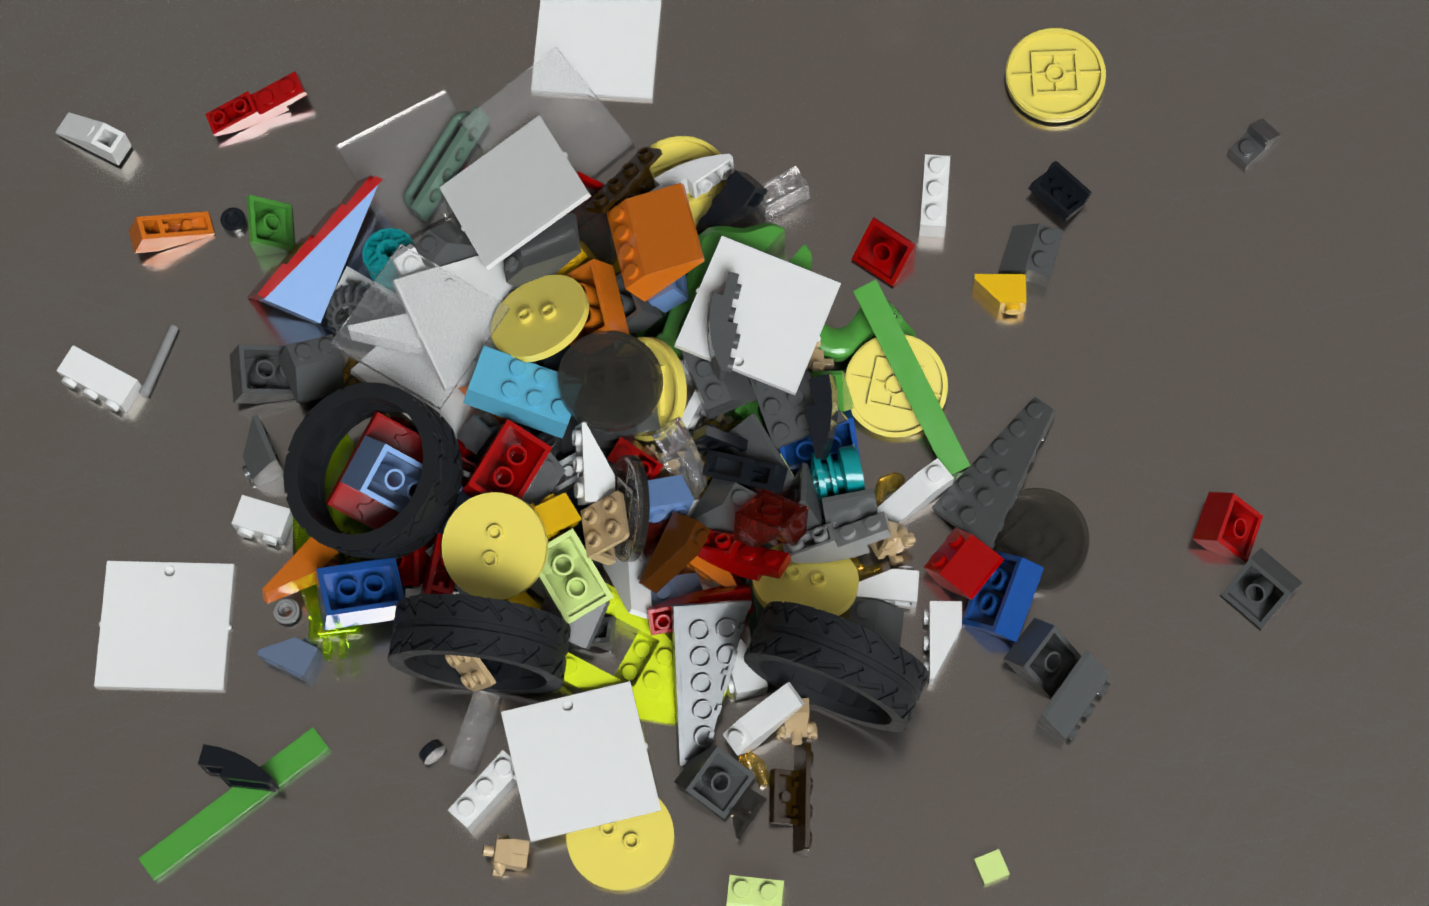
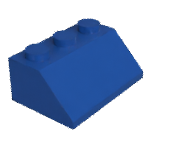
M851 409L842 412L849 421L837 425L833 445L830 450L832 460H837L838 447L853 444L856 445L859 455L854 417ZM811 436L778 449L779 454H782L793 476L796 475L802 462L808 464L810 470L811 453L814 452Z
M995 551L1004 561L975 597L969 600L962 618V624L999 638L1017 642L1044 567L1020 556Z
M395 557L316 568L319 609L324 630L394 620L396 605L399 600L405 598Z

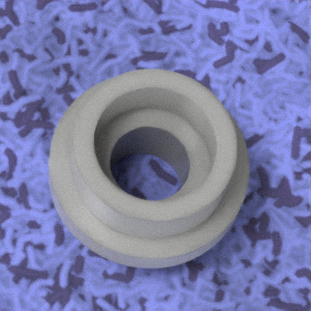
M283 598L275 604L273 614L278 622L291 624L298 619L300 607L295 600ZM291 608V614L284 616V609Z

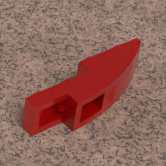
M294 71L253 94L247 91L205 115L215 136L225 135L255 126L290 110L288 105L307 96L299 74Z
M710 529L711 531L706 543L697 555L699 558L720 569L755 581H759L762 576L780 579L792 561L790 553L745 544L740 535Z
M746 584L722 589L721 586L678 596L647 608L650 634L652 636L672 632L671 605L752 600L750 586ZM751 603L750 610H748L747 613H752V612H754V611H753V604H752V603Z

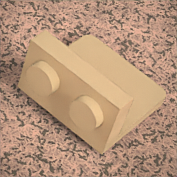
M615 491L581 510L587 558L608 566L617 562L614 546L627 540L630 534L624 494L620 491Z
M445 655L446 661L458 671L461 676V682L467 689L475 692L491 687L496 683L494 677L480 658Z

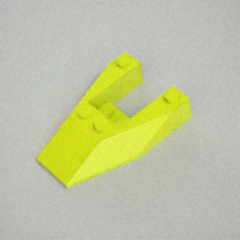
M606 583L614 598L609 600L610 604L604 617H616L615 624L636 634V637L614 676L568 652L565 656L567 662L563 685L577 693H582L630 681L640 720L676 725L672 632L651 636L648 619L628 613L616 589Z

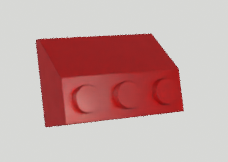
M507 419L500 426L461 491L470 497L483 493L498 492L522 499L552 447Z

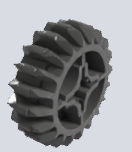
M350 283L347 287L341 286L332 294L325 312V318L328 319L327 326L333 327V334H340V340L345 338L351 344L354 341L351 340L348 326L395 317V313L392 311L393 304L387 303V297L380 296V290L372 291L371 285L364 288L361 283L356 287ZM356 342L359 347L363 345V343Z

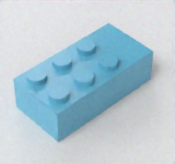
M483 346L463 403L563 438L583 381L531 362H522L509 354Z

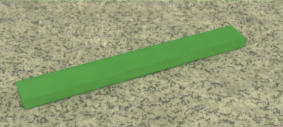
M877 279L854 290L853 292L937 458L951 475L971 466Z
M312 727L260 767L281 787L330 749L314 727ZM232 787L139 857V861L152 879L156 881L273 792Z

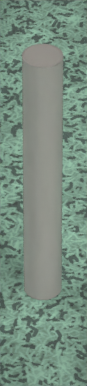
M169 325L139 394L149 397L179 330L178 327Z

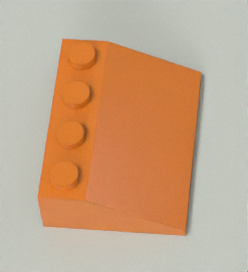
M682 183L625 199L607 212L625 289L644 302L705 261L686 190Z

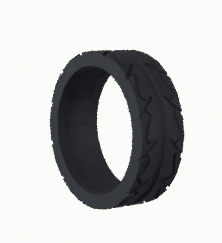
M361 382L344 387V389H339L323 398L309 411L310 414L304 417L294 432L288 448L289 453L286 455L283 473L285 493H287L286 500L292 516L302 529L305 528V532L317 542L362 561L394 557L399 559L422 548L437 534V531L441 530L452 514L459 496L457 492L461 489L463 474L461 451H458L460 446L453 429L444 417H440V413L404 390L388 384ZM375 411L381 414L389 412L407 413L418 429L423 449L422 472L416 491L405 508L382 527L367 533L344 534L332 520L325 504L324 485L326 470L333 452L352 428L365 419L372 417Z
M419 594L409 596V598L405 597L399 600L396 605L392 628L394 632L391 636L388 662L392 667L405 674L442 685L467 689L461 682V676L458 671L451 667L445 659V655H457L494 660L513 665L501 684L496 681L493 686L478 691L538 694L547 693L548 691L552 692L563 686L567 662L565 656L568 654L571 628L566 621L558 616L515 602L462 594Z
M772 601L766 605L757 625V632L753 634L749 648L747 647L744 654V662L761 678L778 687V689L790 682L801 698H809V705L860 725L891 732H901L907 729L909 720L916 708V701L920 699L929 677V671L922 662L882 635L835 614L786 601Z

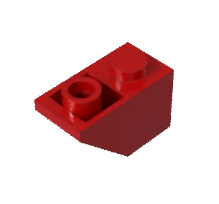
M620 437L607 458L641 482L656 479L664 466L651 450L632 437Z

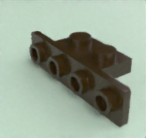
M650 147L639 149L631 160L624 164L622 169L585 205L588 212L604 214L614 204L617 206L625 199L648 193L656 188L649 168L663 154L661 149Z
M808 742L794 747V770L776 768L770 770L769 824L793 826V853L808 851L812 843L810 819L813 807L810 803L813 788V779L811 778L813 752L811 751V743Z

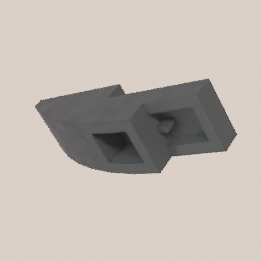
M733 272L728 273L723 295L713 292L707 320L709 355L713 369L720 381H724L726 372H732L735 358L730 357L732 349L737 350L741 334L736 333L738 324L733 323L736 308L731 306L733 299H739L742 284L737 283L739 274Z

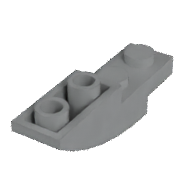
M881 512L834 529L832 523H828L784 539L782 543L784 552L790 553L791 562L824 563L849 559L869 553V544L891 537L888 518L885 512Z

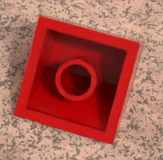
M1208 492L1193 540L1208 551L1247 563L1263 515L1234 493Z
M955 528L938 550L932 554L923 568L940 587L972 600L1004 559L973 534Z

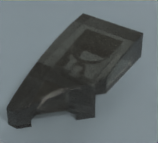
M747 787L730 810L736 838L739 841L742 840L767 801V798Z

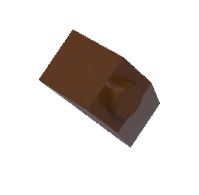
M673 512L639 584L657 594L700 553L711 530L696 519Z

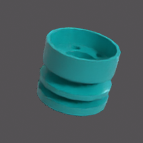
M380 229L367 239L362 250L363 262L372 281L394 294H397L393 286V281L400 278L388 256L394 255L409 244L415 246L411 237L401 229Z
M855 444L838 447L837 460H832L829 453L828 458L823 463H821V460L816 459L815 452L811 453L810 473L820 503L822 498L828 497V493L836 496L842 490H844L845 494L865 490L862 467Z

